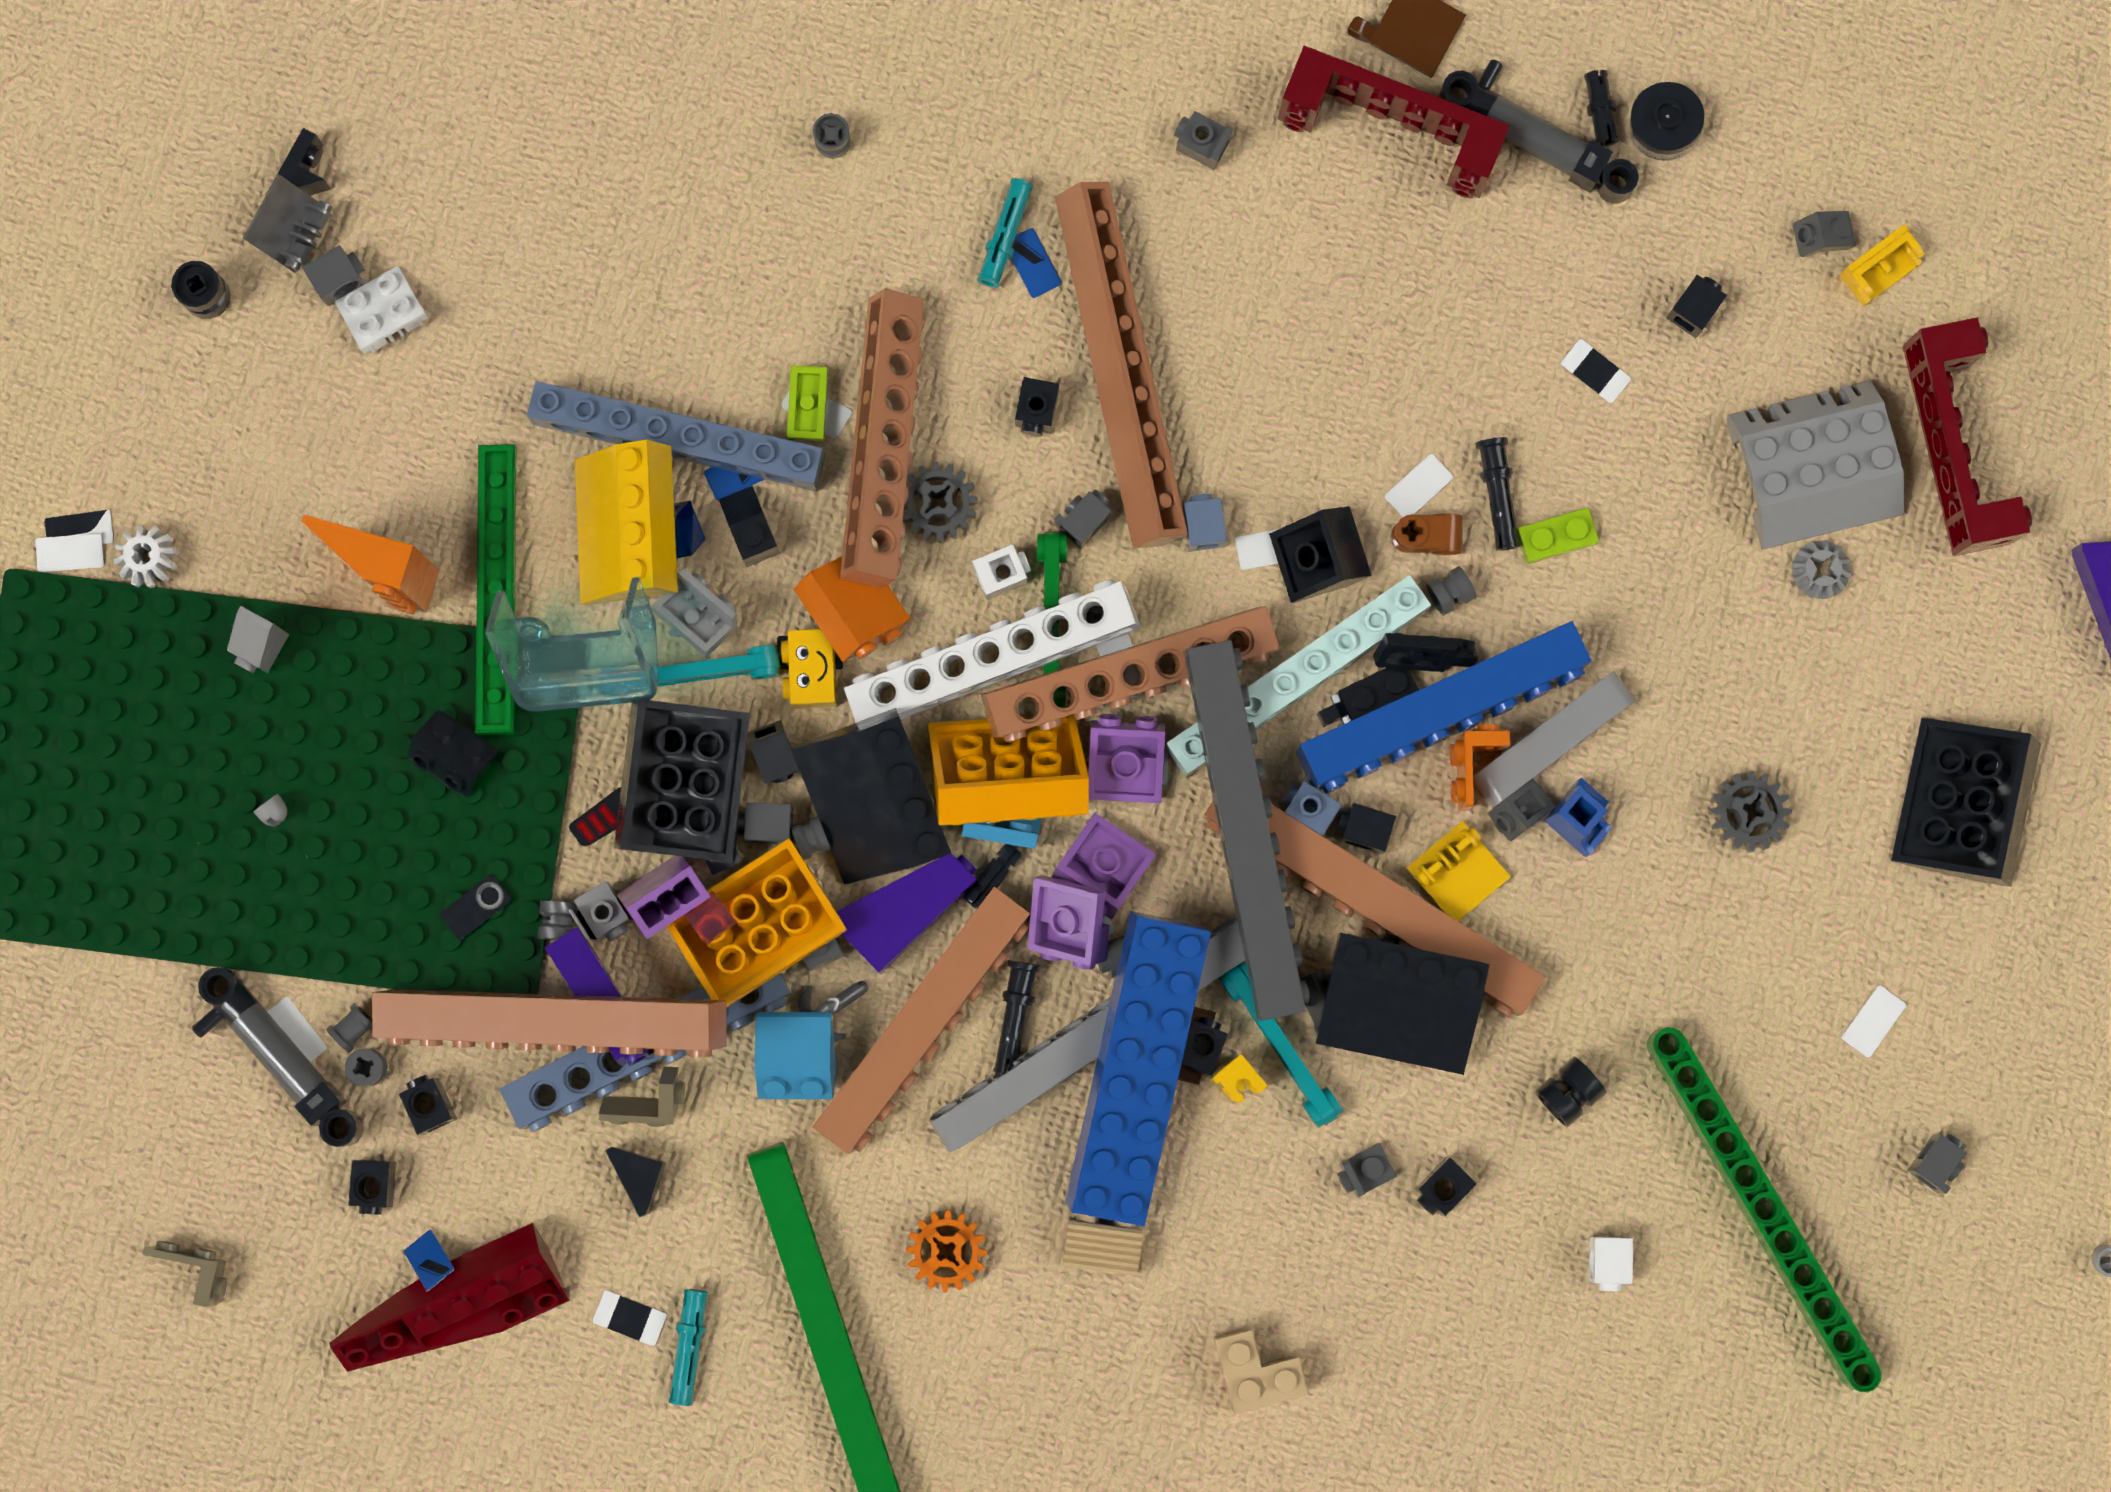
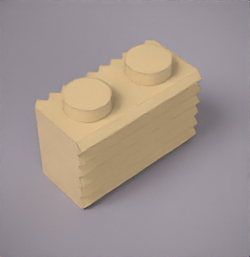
M1077 1214L1076 1220L1068 1219L1062 1266L1138 1276L1143 1238L1142 1229H1136L1134 1224L1114 1221L1113 1225L1098 1224V1217Z

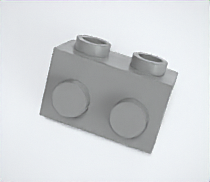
M682 568L677 572L678 593L663 594L652 605V612L707 658L737 629V611L727 598L723 596L718 598L709 590L707 582L699 574L693 573L691 575L686 569Z

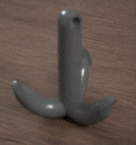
M865 981L854 983L835 997L829 998L815 1010H812L810 1007L813 986L808 985L800 995L798 1011L832 1012L833 1016L863 996L868 991V985ZM834 1031L835 1042L846 1039L845 1033Z

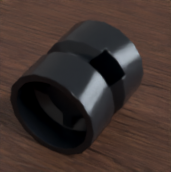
M190 261L176 269L171 282L173 294L192 315L200 319H212L218 317L227 309L231 296L229 286L209 264L203 261Z
M1574 1056L1558 1070L1559 1077L1557 1079L1550 1077L1535 1090V1094L1543 1105L1567 1128L1583 1115L1582 1107L1584 1105L1592 1107L1607 1093L1602 1083L1591 1070Z

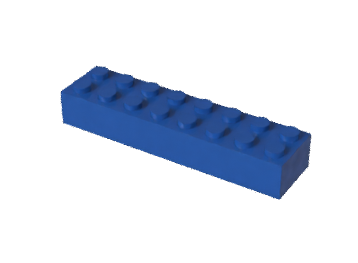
M1570 621L1300 744L1295 753L1310 785L1318 790L1323 789L1324 793L1328 794L1345 786V783L1348 782L1347 777L1353 774H1357L1358 779L1366 777L1378 771V768L1382 766L1381 762L1390 758L1392 764L1411 756L1416 751L1415 746L1423 743L1425 748L1432 747L1446 740V737L1450 736L1449 731L1457 728L1458 732L1462 733L1479 725V722L1484 720L1483 715L1491 713L1493 718L1498 717L1518 705L1516 700L1524 697L1526 703L1547 694L1546 692L1552 689L1550 685L1557 682L1561 688L1580 679V676L1585 674L1584 668L1592 660L1573 621Z
M1130 911L1065 1204L1072 1213L1145 1227L1211 931L1204 926Z

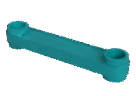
M763 645L747 649V655L633 671H630V666L628 665L606 667L600 669L601 676L599 679L604 699L616 700L633 696V690L747 674H750L752 680L774 678L780 676L779 669L781 664L776 646Z
M1245 962L1240 963L1219 977L1222 986L1235 1003L1239 1000L1242 1001L1307 1099L1302 1105L1316 1127L1326 1126L1337 1119L1338 1115L1343 1112L1340 1104L1328 1087L1320 1089L1274 1018L1263 1021L1257 1020Z

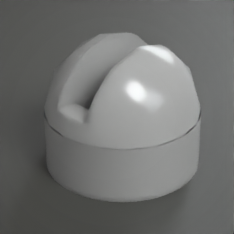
M276 794L257 808L254 813L264 824L276 826L287 817V806L279 794Z
M2100 1245L2094 1249L2091 1255L2093 1267L2102 1275L2111 1277V1257L2100 1260L2101 1257L2111 1254V1245Z

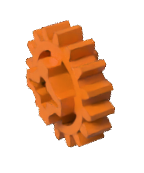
M946 1210L944 1219H939L936 1212L931 1213L932 1223L927 1224L925 1221L919 1220L918 1225L922 1229L920 1234L916 1232H910L909 1237L915 1240L916 1243L915 1246L906 1247V1252L915 1255V1259L908 1263V1267H919L920 1271L915 1278L917 1281L925 1276L929 1278L928 1289H932L937 1282L941 1283L943 1293H947L951 1283H954L958 1290H962V1279L966 1278L973 1283L976 1279L972 1270H983L985 1267L978 1261V1257L987 1255L988 1250L979 1248L978 1243L984 1241L986 1237L985 1235L975 1236L973 1231L977 1228L978 1224L977 1222L971 1223L969 1226L964 1224L966 1218L964 1213L955 1220L952 1219L951 1210ZM949 1225L960 1230L954 1236L942 1235L936 1227ZM934 1237L946 1245L950 1242L956 1245L953 1253L960 1265L954 1260L951 1261L948 1257L943 1260L939 1259L937 1255L941 1250ZM926 1238L931 1244V1257L924 1263L921 1249L922 1243ZM968 1240H970L972 1245V1257L969 1264L962 1257V1246ZM939 1267H952L958 1274L944 1277L934 1272Z

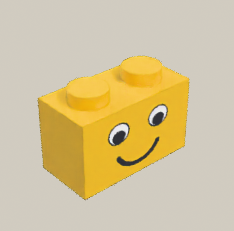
M820 629L787 631L788 641H781L782 663H789V677H783L784 700L790 699V705L793 709L837 707L835 650Z

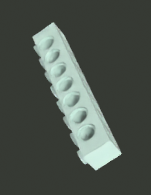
M1410 575L1248 686L1250 707L1245 708L1247 721L1254 722L1257 730L1378 646L1385 633H1397L1427 612L1431 604ZM1197 722L1166 743L1165 749L1186 778L1206 765Z

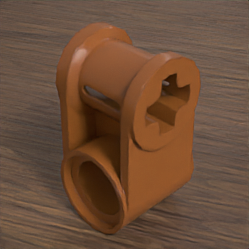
M1459 514L1406 515L1393 527L1390 536L1391 542L1397 550L1404 553L1461 554L1463 553V516ZM1407 526H1410L1412 533H1417V536L1412 541H1409L1408 535L1402 534Z

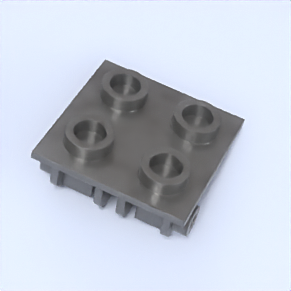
M277 174L243 239L296 273L301 266L307 264L305 261L312 250L310 246L316 247L317 244L313 240L315 237L321 238L322 234L318 231L319 229L323 230L328 219L332 218L333 215L330 212L333 207L321 200L318 202Z

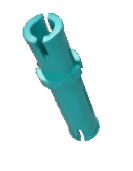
M1011 179L993 237L987 241L985 246L987 254L977 281L991 288H999L1007 259H1012L1014 253L1012 245L1030 192L1033 189L1031 183L1022 179Z
M684 1289L681 1321L676 1323V1331H679L672 1387L668 1403L674 1405H693L702 1334H706V1326L703 1325L708 1296L707 1291Z

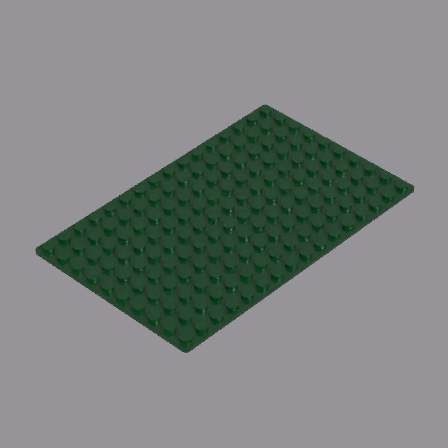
M18 569L6 570L0 594V940L385 989L538 994L546 939L537 938L538 927L542 924V920H544V916L539 912L540 901L552 900L587 655L586 643L582 640L515 632V735H478L499 749L497 758L475 782L473 792L468 797H465L461 793L447 788L442 780L430 772L416 767L407 755L412 737L437 709L475 733L476 627L161 587L149 588L145 585L136 587L129 583ZM240 606L270 621L290 634L268 673L259 668L255 670L254 674L236 665L234 661L237 656L227 651L236 614ZM279 794L287 806V817L279 825H266L260 821L254 811L273 796ZM493 874L512 898L511 902L462 940H458L440 917V913L488 875Z

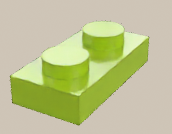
M791 365L787 425L788 440L825 441L828 367Z
M1589 507L1518 527L1516 530L1527 565L1599 543Z

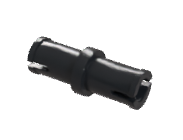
M1594 70L1584 75L1589 98V105L1586 108L1588 116L1592 117L1595 142L1603 146V141H1605L1606 147L1614 145L1619 141L1613 113L1616 111V103L1614 100H1611L1607 78L1608 72L1600 70V75L1598 76V70Z

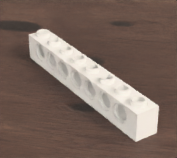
M1113 579L1095 585L1093 587L1094 592L1081 597L1079 593H1074L1059 599L1060 605L1046 610L1045 606L1031 609L1024 613V619L1011 623L1010 620L997 622L989 627L990 632L977 636L976 633L963 635L955 640L956 645L942 650L941 646L927 649L921 653L922 658L910 663H908L907 659L893 662L886 666V672L874 676L873 673H866L852 679L853 685L844 688L855 722L857 723L893 708L897 709L902 720L1140 629L1141 626L1127 588L1121 581L1115 583ZM1093 606H1102L1104 610L1102 619L1095 624L1088 623L1086 620L1088 610ZM1059 619L1068 620L1069 628L1067 633L1061 637H1054L1052 634L1053 624ZM1023 633H1033V645L1027 650H1019L1017 646L1018 638ZM993 645L998 646V659L991 664H986L983 660L985 649ZM955 659H963L965 663L963 673L957 677H951L949 674L951 662ZM922 672H928L930 675L929 685L923 690H917L914 684L915 678ZM888 685H894L896 689L895 698L889 703H882L880 698L881 691Z

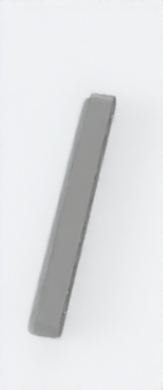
M1236 914L1211 930L1198 991L1245 961ZM1111 997L1021 1055L1013 1062L1014 1066L1009 1072L1008 1064L1005 1066L1004 1074H992L935 1112L929 1118V1122L947 1150L953 1152L968 1144L1098 1058Z

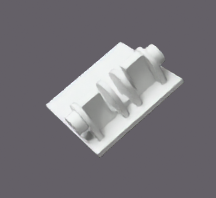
M399 266L392 268L335 301L356 343L364 354L370 351L374 354L376 350L388 344L386 337L393 343L395 339L392 334L398 331L399 335L403 337L405 335L402 328L409 332L418 326H423L422 321L428 319L427 314L419 304Z

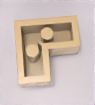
M1250 1328L1213 1337L1230 1403L1235 1415L1309 1395L1298 1356L1293 1355L1261 1364L1253 1332Z

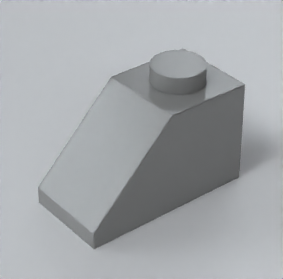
M240 606L236 614L227 651L237 656L234 663L254 674L255 670L259 668L268 673L290 634L270 621Z

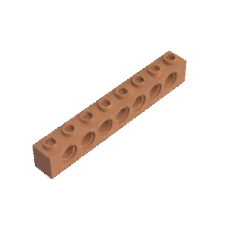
M887 288L868 299L840 571L841 579L879 588L897 580L902 565L899 550L900 541L905 533V524L902 521L903 509L909 494L906 479L907 471L912 462V453L909 449L911 435L915 429L913 408L919 391V384L916 378L917 368L922 359V348L920 347L921 331L926 321V315L923 312V298ZM893 329L898 333L899 339L895 336ZM890 364L895 368L896 374L891 370ZM886 398L891 402L892 409L888 406ZM883 433L887 436L889 444L884 440ZM879 468L883 470L885 479L880 475ZM875 503L880 506L882 515L877 511ZM872 538L877 542L878 550L874 548Z
M1267 606L1256 607L982 693L980 695L993 737L1004 736L1005 742L1013 741L1027 736L1025 729L1039 725L1041 731L1062 725L1060 718L1074 714L1075 719L1078 720L1097 714L1095 707L1106 703L1110 704L1111 709L1132 703L1130 696L1144 692L1146 698L1167 691L1166 684L1179 681L1180 687L1189 685L1183 652L1186 649L1194 648L1200 642L1205 645L1226 642L1233 632L1239 633L1243 639V645L1240 649L1242 660L1248 659L1250 665L1271 658L1269 652L1280 649ZM1165 653L1169 654L1174 661L1173 670L1167 675L1162 673L1158 666L1160 657ZM1130 664L1137 667L1139 671V679L1132 686L1127 684L1123 677L1125 668ZM1095 675L1101 677L1105 685L1104 691L1097 697L1093 696L1088 689L1089 680ZM1060 686L1066 688L1070 695L1068 704L1062 708L1058 707L1053 701V693ZM1025 697L1031 699L1035 706L1033 715L1027 719L1022 718L1017 709L1019 702Z

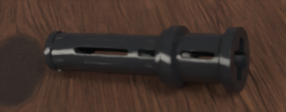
M1507 437L1485 439L1475 443L1476 449L1480 450L1483 467L1480 478L1483 480V483L1487 484L1496 551L1520 547L1510 493L1509 479L1512 478L1513 470L1508 467L1505 448L1508 444Z
M1008 960L1007 966L1011 968L1007 990L1002 993L1003 1001L1007 1003L993 1072L1004 1074L1006 1059H1008L1009 1072L1014 1066L1013 1062L1019 1058L1028 1006H1032L1036 999L1032 994L1036 973L1041 971V966Z

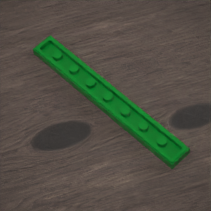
M515 444L478 445L475 733L477 735H515L517 447Z

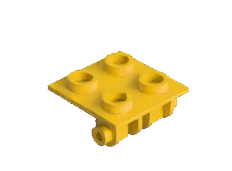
M1461 821L1406 868L1440 909L1456 921H1460L1511 878L1480 841L1481 836L1474 828H1469L1464 821Z

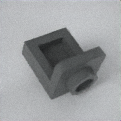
M1849 211L1815 212L1793 223L1800 257H1808L1819 251L1848 250L1856 246Z

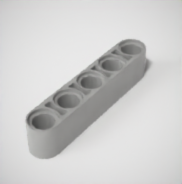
M1614 671L1475 774L1473 776L1474 785L1490 806L1494 808L1635 702L1636 699Z

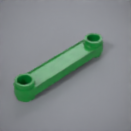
M1059 532L1037 533V563H1044V606L1046 610L1059 605V563H1067V534H1059ZM1059 620L1052 626L1054 637H1059ZM1058 660L1044 665L1043 674L1058 670ZM1063 686L1058 687L1053 693V701L1060 708L1066 706V688Z

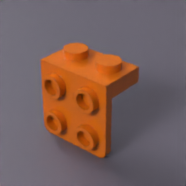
M1499 724L1477 725V728L1473 729V731H1464L1456 738L1454 744L1450 745V765L1457 766V778L1455 781H1451V802L1458 803V811H1467L1474 805L1473 753H1500L1510 746V731H1500Z

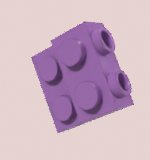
M1115 714L1099 715V721L1091 720L1088 769L1089 800L1161 803L1165 724H1158V718L1152 716L1136 717V723L1121 722V716Z
M1094 813L1051 877L1106 891L1103 918L1106 916L1112 920L1156 856V853L1097 813Z
M1044 875L1035 877L1027 950L1041 953V958L1046 960L1060 961L1064 959L1073 962L1072 965L1079 969H1093L1096 964L1105 962L1110 925L1103 923L1106 891Z

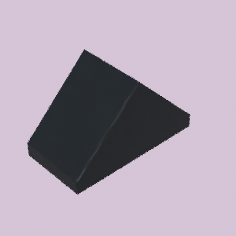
M610 1147L605 1150L639 1218L650 1214L667 1162L619 1147Z

